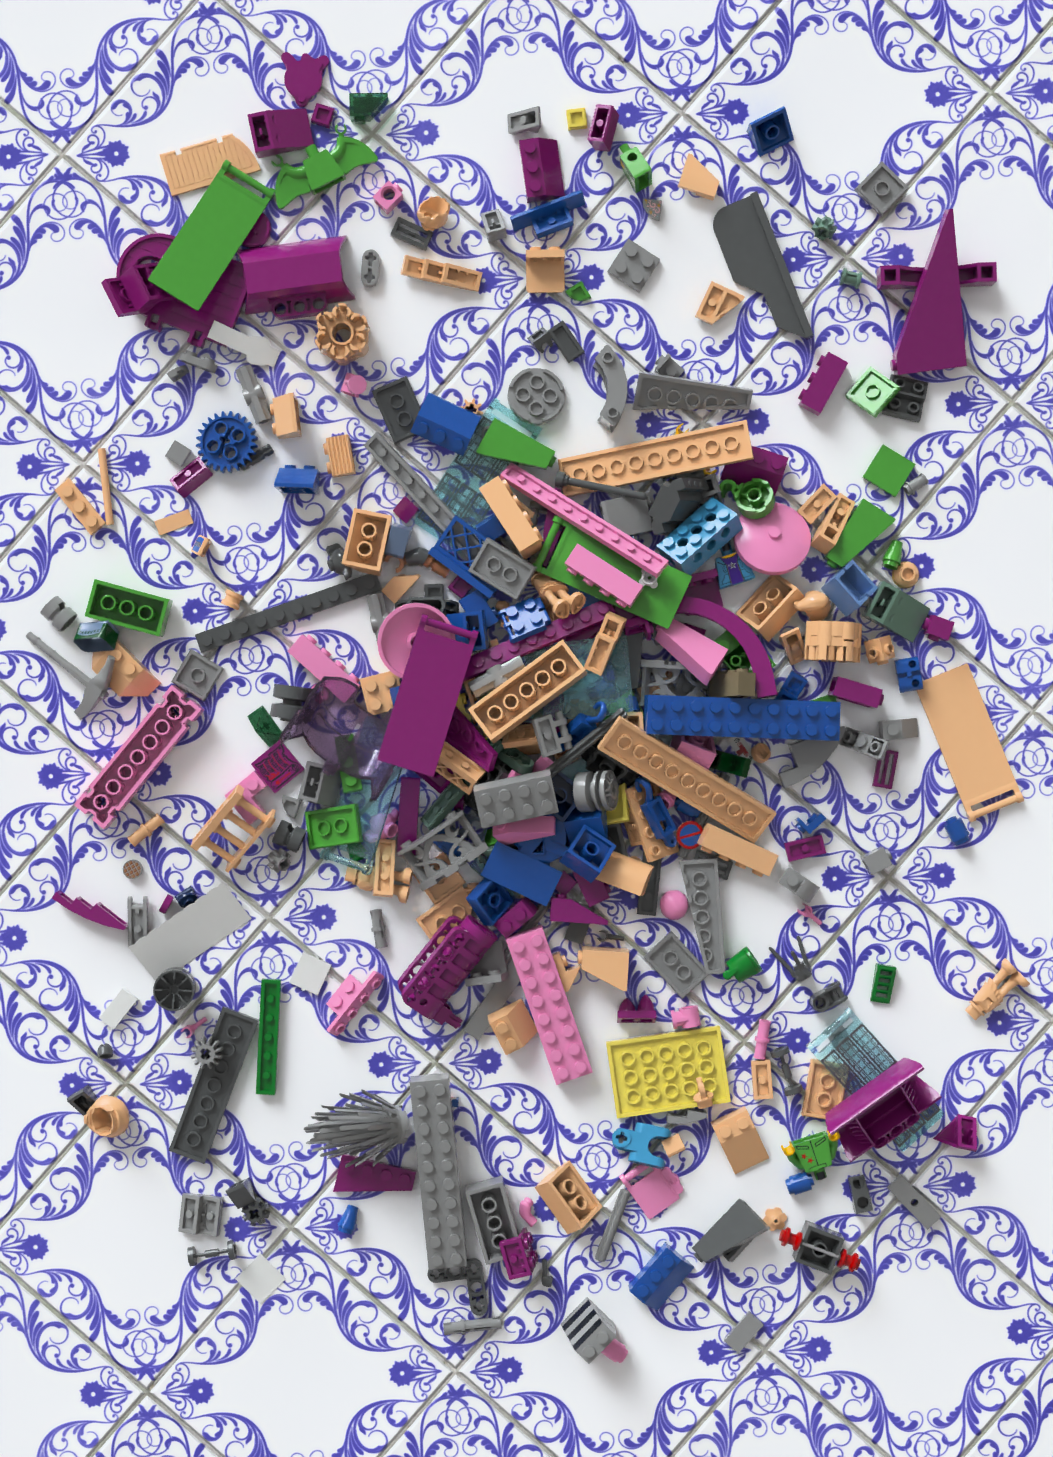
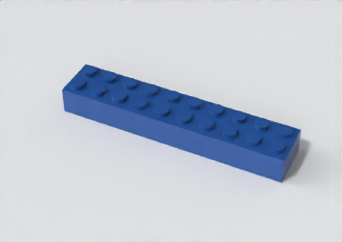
M644 695L643 724L646 734L839 741L841 702Z

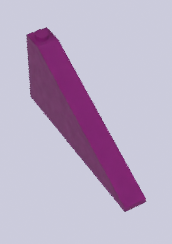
M953 209L944 211L893 352V360H890L891 371H894V375L967 366Z

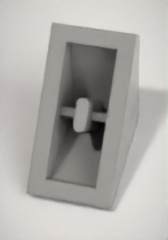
M499 209L480 213L488 243L507 238L506 228Z

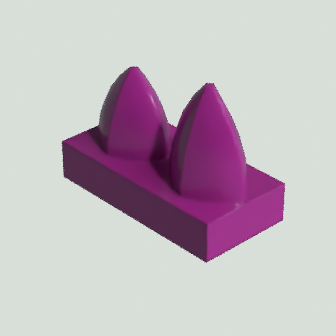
M647 994L640 1000L637 1011H635L633 1003L628 998H625L619 1006L617 1023L656 1022V1011Z

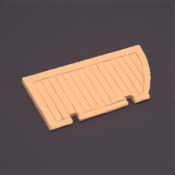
M233 133L221 136L223 142L217 143V139L214 138L180 148L182 154L177 156L175 150L160 154L172 197L210 186L225 160L230 161L232 166L247 175L261 171L251 150L241 140L233 136ZM229 172L225 173V176L230 179L237 178Z

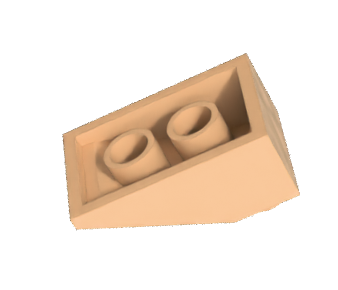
M745 1106L710 1122L735 1174L769 1159Z

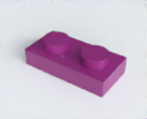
M822 834L784 843L788 862L826 853Z

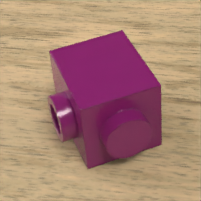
M930 615L929 618L924 620L922 626L924 629L923 634L928 635L927 639L938 642L939 639L948 641L955 622Z

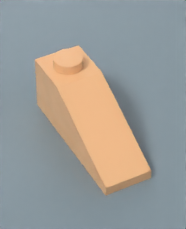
M839 493L818 526L810 546L826 555L836 545L856 502Z

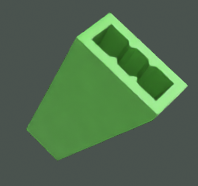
M496 418L492 421L476 450V454L542 470H547L548 466L552 468L557 459L554 456V450Z
M863 498L846 522L836 545L823 559L827 560L826 564L833 569L837 567L839 569L842 568L893 524L896 519Z

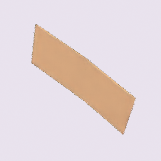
M189 509L154 521L159 536L194 523Z

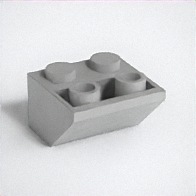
M307 761L298 800L335 807L341 785L340 770Z

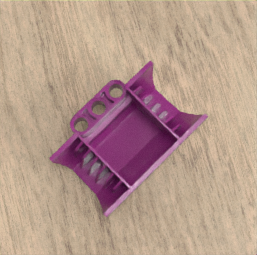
M347 235L238 250L237 255L243 265L247 290L245 314L272 312L278 320L284 321L313 317L319 313L324 315V312L328 311V304L356 300L355 295L349 290L343 280L340 251L347 240ZM317 301L324 302V306L321 309L314 308ZM304 304L305 308L303 311L298 312L295 310L296 305ZM278 307H286L285 312L277 314L276 310Z
M902 1058L825 1113L827 1130L831 1136L839 1131V1139L850 1163L872 1147L879 1149L916 1124L920 1119L919 1114L942 1098L935 1089L917 1076V1074L924 1070L921 1063L909 1058Z

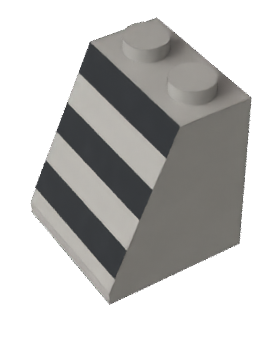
M588 1297L561 1323L574 1350L588 1364L616 1337L615 1323Z

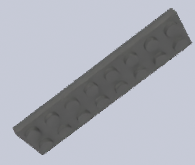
M223 1006L212 1034V1042L214 1043L216 1040H219L220 1042L217 1047H223V1050L219 1052L223 1054V1058L218 1059L220 1063L218 1065L213 1064L212 1069H209L207 1064L204 1069H201L200 1066L168 1151L205 1164L259 1019ZM209 1049L206 1050L205 1056L211 1052Z

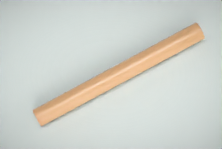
M99 448L98 457L106 525H114L105 448Z

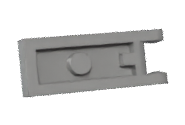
M132 896L127 898L128 947L135 944L140 938L148 935V896H143V904H133Z

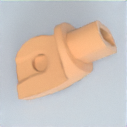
M702 1077L696 1078L699 1092L693 1097L694 1102H697L699 1109L713 1106V1093L705 1091Z

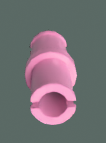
M759 1019L753 1056L756 1059H766L767 1044L770 1043V1020Z

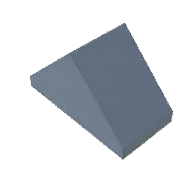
M394 523L390 529L384 554L403 559L413 528Z

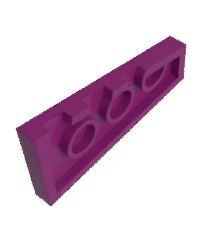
M455 706L445 741L487 772L493 771L498 753Z
M349 1154L341 1156L333 1192L412 1191L416 1170L378 1162L373 1167L375 1161L370 1159L355 1167L356 1163L345 1168L347 1163L358 1157L350 1156Z

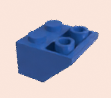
M485 610L446 614L451 625L469 631H479L473 651L489 648ZM455 634L456 641L469 644V638Z

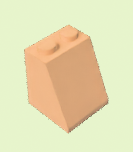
M582 946L581 950H578L577 962L581 964L582 970L622 991H627L629 951L627 948Z

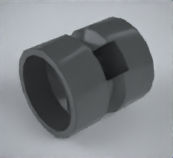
M282 819L272 842L280 846L286 845L288 850L297 853L307 830L298 826L293 828L292 823Z

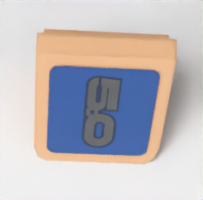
M199 535L191 552L205 557L212 540Z

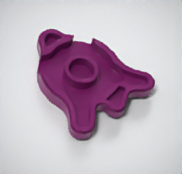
M284 52L281 55V60L286 67L284 75L286 89L299 107H305L322 88V75L324 69L330 63L329 58L323 55L314 59L309 54L304 53L301 60L297 61L289 52Z

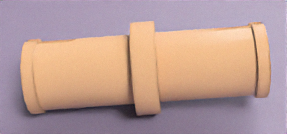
M156 813L155 816L145 824L142 823L140 828L127 838L136 847L137 844L147 836L150 837L152 832L165 822Z

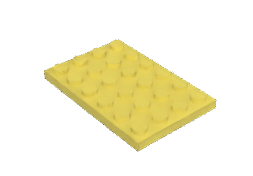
M719 1025L606 1041L617 1119L698 1107L697 1102H694L693 1099L695 1094L699 1092L696 1082L698 1077H702L705 1091L713 1093V1105L731 1102Z

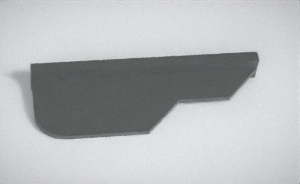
M753 192L750 196L721 208L714 217L713 230L734 283L765 296L776 327L803 337L806 340L813 338L814 335L758 192Z

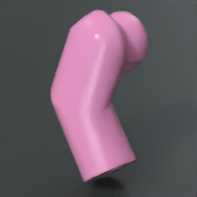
M526 1197L520 1202L519 1214L532 1227L538 1220L531 1214L532 1199Z

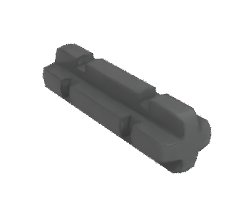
M267 444L262 447L263 449L255 451L256 455H250L249 457L252 459V462L246 460V468L243 465H239L241 470L245 471L250 468V465L253 466L265 459V456L272 455L274 450L271 445Z

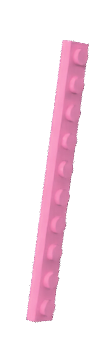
M511 462L500 474L501 480L505 479L510 486L654 577L657 578L668 566L669 560Z

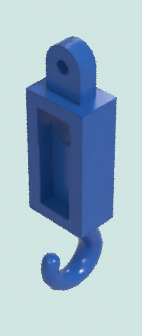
M599 701L593 706L595 710L601 707L597 716L591 717L579 713L566 725L568 733L572 736V747L597 727L596 723L601 722L605 718L607 706L603 701ZM558 732L557 735L558 738H560L561 734L560 732ZM562 743V744H560V745H561V748H562V752H564V751H565V747H564V744Z
M638 777L634 782L637 792H642L640 784L646 790L645 803L640 805V808L656 839H662L667 847H675L677 839L673 832L677 828L661 796H653L652 786L648 780ZM660 821H662L663 825L665 826L664 830L660 825Z

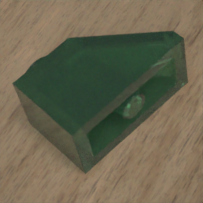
M349 93L351 122L359 125L370 122L389 103L388 93Z

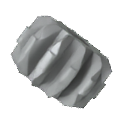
M202 1036L201 1042L196 1040L194 1042L196 1047L193 1046L190 1049L192 1052H195L190 1056L191 1059L197 1058L194 1064L198 1065L201 1062V1069H204L206 1064L209 1069H212L213 1064L218 1065L220 1063L218 1059L223 1058V1054L219 1053L223 1050V1047H217L220 1041L216 1040L213 1043L212 1036L208 1038V1041L205 1036ZM209 1049L211 1052L205 1056L203 1053Z

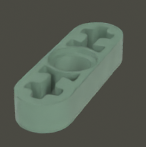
M516 747L503 748L497 758L522 775L533 772L534 761Z

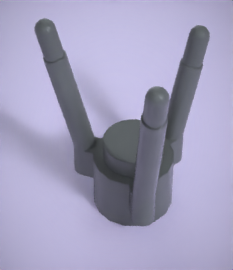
M800 936L796 938L803 961L800 962L795 952L791 951V955L796 963L793 966L794 970L772 947H769L773 955L790 972L793 978L797 977L799 982L806 980L812 975L810 971L811 966L807 960Z

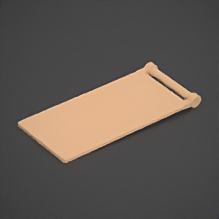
M961 665L922 681L923 689L916 691L969 822H974L976 818L1013 803L1023 802V795L1011 771L969 665ZM1013 790V796L975 811L971 809V806Z

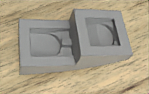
M687 1108L686 1115L667 1112L666 1122L669 1124L692 1123L707 1118L706 1110Z

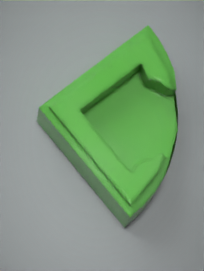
M582 281L565 291L567 296L575 301L591 299Z

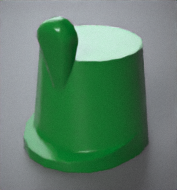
M746 946L726 961L729 970L724 971L723 978L730 980L734 976L741 983L763 970L750 949Z

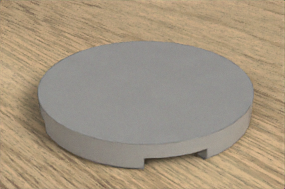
M524 369L512 379L507 394L509 407L513 414L525 423L532 425L548 423L555 419L563 408L565 401L564 386L561 380L547 369Z

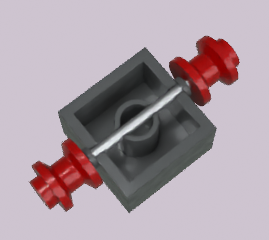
M805 1220L801 1232L797 1234L791 1233V1228L787 1227L785 1230L782 1229L779 1235L781 1246L792 1245L794 1250L792 1256L795 1262L831 1275L836 1261L837 1267L847 1266L849 1272L857 1270L860 1266L861 1259L858 1258L859 1255L857 1253L851 1256L847 1254L846 1249L843 1248L841 1250L845 1240L843 1235L824 1226Z

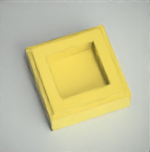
M585 108L566 110L568 131L587 129Z

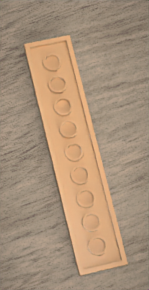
M743 420L558 459L559 471L566 472V475H569L571 478L621 487L752 460L754 457L748 422ZM571 485L562 488L563 495L566 497L597 492Z
M620 715L597 746L600 751L752 843L757 841L777 814L775 810L651 734H646V731Z

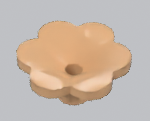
M779 1207L767 1209L763 1221L770 1227L769 1230L783 1229L785 1226L784 1222L787 1220L786 1214L782 1213Z

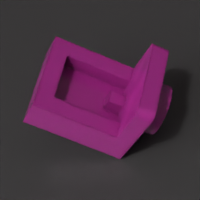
M641 617L628 618L623 629L625 636L644 632L647 641L651 640V633H654L652 623Z

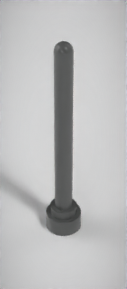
M558 471L555 478V486L561 488L571 485L639 500L647 498L644 492L571 478L569 475H566V472Z

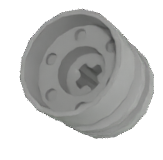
M600 770L595 773L592 771L578 772L575 775L573 797L578 811L593 812L596 809L599 811L615 810L618 803L619 790L616 776L612 770Z

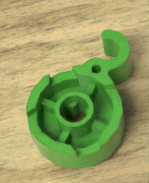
M752 478V481L745 484L741 483L740 485H736L733 480H724L719 485L722 498H725L726 493L731 491L738 510L749 519L763 518L774 508L775 496L773 489L763 479Z

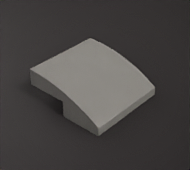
M183 1193L178 1232L193 1235L219 1236L224 1197Z

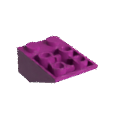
M306 108L266 110L247 114L254 149L258 159L306 149L314 144Z

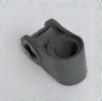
M836 981L813 994L809 999V1004L814 1010L825 1012L845 1002L848 997L844 995L840 987V981ZM818 998H823L824 1002L821 1007H816L815 1001Z

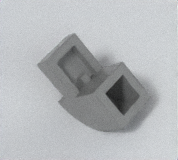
M791 867L787 868L778 881L807 903L811 902L820 887Z

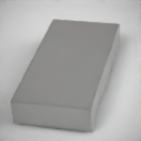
M748 1311L724 1338V1342L739 1354L764 1324Z

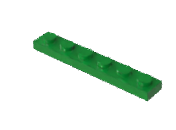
M261 979L256 1094H276L282 979Z

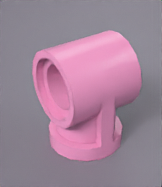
M346 373L340 391L358 398L359 394L366 390L367 382L363 376Z
M697 1005L681 1007L676 1012L670 1010L673 1029H678L677 1027L682 1026V1028H693L701 1025Z

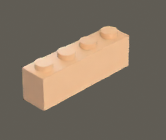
M707 822L697 842L702 846L701 850L710 854L712 851L719 853V858L727 862L729 859L736 861L735 865L740 868L746 869V866L752 868V873L760 877L763 874L770 876L779 856Z

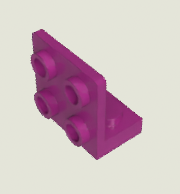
M716 568L692 574V579L684 596L711 601L723 607L716 578L718 576Z
M527 1227L522 1228L518 1237L499 1242L509 1280L532 1275L538 1262L537 1251H533L532 1247L533 1237L531 1232H528Z

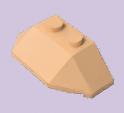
M118 639L114 650L93 652L92 670L96 674L105 665L108 655L115 657L109 687L118 696L148 697L161 684Z

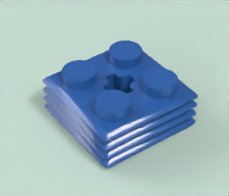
M485 877L466 897V900L482 924L491 927L514 903V899L506 887Z

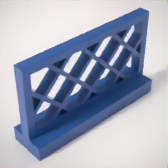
M455 515L428 554L489 599L493 598L498 589L468 571L470 567L465 564L469 563L470 566L472 565L474 560H472L470 549L477 547L481 549L483 545L482 540L485 541L487 537ZM456 522L463 525L464 534L454 535L453 526ZM475 534L478 536L480 545L470 546L468 535ZM465 536L466 547L457 549L455 537ZM452 538V550H446L440 546L444 539ZM467 549L469 561L462 562L458 559L457 551Z

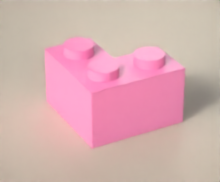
M253 771L239 785L245 788L243 792L244 799L263 813H266L265 809L255 799V796L268 785L257 771ZM235 787L224 796L227 798ZM240 805L234 806L249 825L258 820L257 817Z

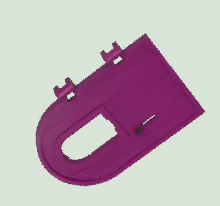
M156 233L145 235L132 242L119 259L116 277H120L132 265H139L146 260L159 262L175 239V236ZM234 259L231 260L199 311L194 310L176 298L174 300L161 301L147 313L141 314L147 317L144 323L145 327L161 332L164 323L189 333L188 344L203 349L207 340L226 348V345L207 336L214 320L232 329L236 325L247 298L242 262ZM154 314L159 316L157 323L152 321ZM196 331L202 333L200 340L195 338Z

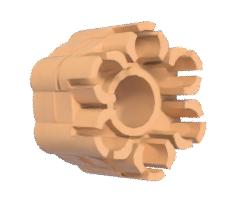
M338 303L339 307L335 306L332 312H324V315H321V313L317 315L318 333L315 343L323 355H327L330 359L336 361L337 364L345 366L368 353L370 327L364 315L361 316L358 313L352 312L345 303ZM346 329L351 332V336L346 342H338L335 338L338 331Z
M806 621L804 660L860 663L862 624L842 621Z

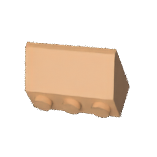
M354 508L342 564L362 573L381 576L385 558L384 553L392 526V516Z
M770 575L735 614L755 633L769 642L798 611L794 608V602L804 599L805 596L796 586L780 575Z
M570 1160L547 1175L535 1187L567 1234L582 1229L603 1207Z

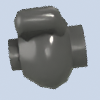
M338 543L327 546L326 552L330 556V560H327L329 570L343 575L345 580L351 578L352 568L342 564L344 548Z

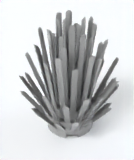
M361 1089L363 1094L378 1102L350 1092L349 1095L339 1093L343 1098L362 1103V1106L349 1103L345 1104L346 1107L321 1105L322 1108L335 1112H315L317 1116H310L312 1119L324 1122L308 1124V1126L304 1127L303 1130L306 1133L320 1132L314 1133V1138H311L306 1144L326 1143L324 1147L314 1148L311 1152L340 1147L339 1149L319 1155L320 1157L328 1156L327 1159L348 1153L352 1156L378 1145L345 1165V1168L356 1163L355 1167L382 1151L375 1157L374 1167L397 1144L406 1143L408 1138H404L405 1131L409 1130L407 1113L401 1110L402 1105H392L376 1094H370Z

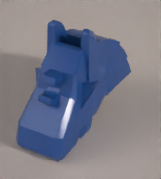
M556 818L555 835L513 844L518 847L517 851L550 866L552 862L561 858L566 852L568 836L564 822ZM542 845V851L536 852Z

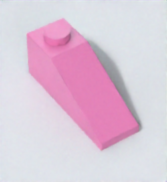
M539 816L493 826V837L498 842L507 845L555 835L556 818L554 816Z

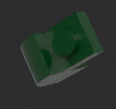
M716 750L717 755L710 768L747 778L752 759Z

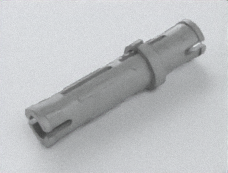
M500 1316L474 1320L460 1319V1321L443 1323L444 1335L460 1333L466 1335L468 1332L502 1329Z

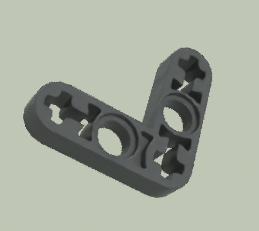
M476 1258L467 1259V1266L465 1268H471L472 1264L479 1268H477L476 1272L468 1269L466 1274H463V1267H459L461 1272L458 1275H452L449 1271L450 1268H447V1277H444L445 1273H440L439 1277L436 1278L434 1274H431L434 1269L428 1270V1279L433 1283L467 1279L472 1313L477 1316L486 1313L488 1302L483 1265L480 1260ZM437 1269V1271L443 1272L444 1269ZM474 1282H479L482 1285V1289L475 1292L471 1289V1285ZM480 1296L481 1305H484L482 1310L474 1307L477 1304L476 1297Z

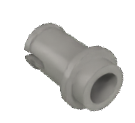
M921 473L910 482L906 481L903 490L908 496L911 494L915 495L917 490L929 483L928 479Z

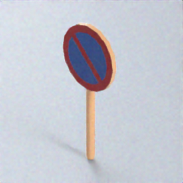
M694 821L682 823L676 832L678 844L685 849L698 847L699 844L697 842L703 831L702 826Z

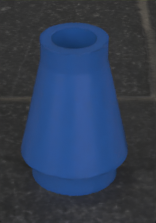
M350 1204L347 1205L344 1214L337 1224L339 1226L338 1231L352 1235L353 1230H356L358 1207Z

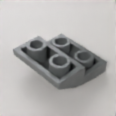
M891 374L889 380L900 387V391L885 406L882 414L919 423L923 403L926 399L928 382Z

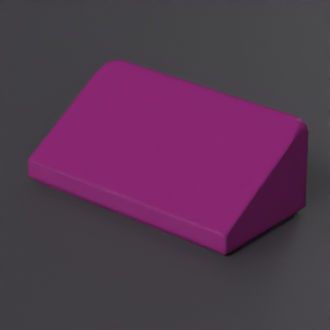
M198 456L169 481L183 498H186L212 477L213 473Z

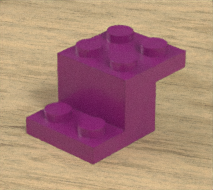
M159 262L132 265L120 277L104 279L101 282L118 317L145 314L157 303L175 299V297L148 281L149 276Z

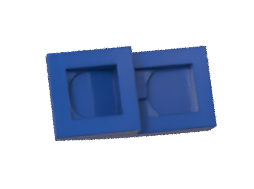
M791 670L781 686L778 696L774 699L797 700L808 679Z

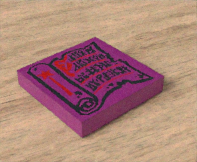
M281 740L251 763L252 767L274 793H277L305 769Z

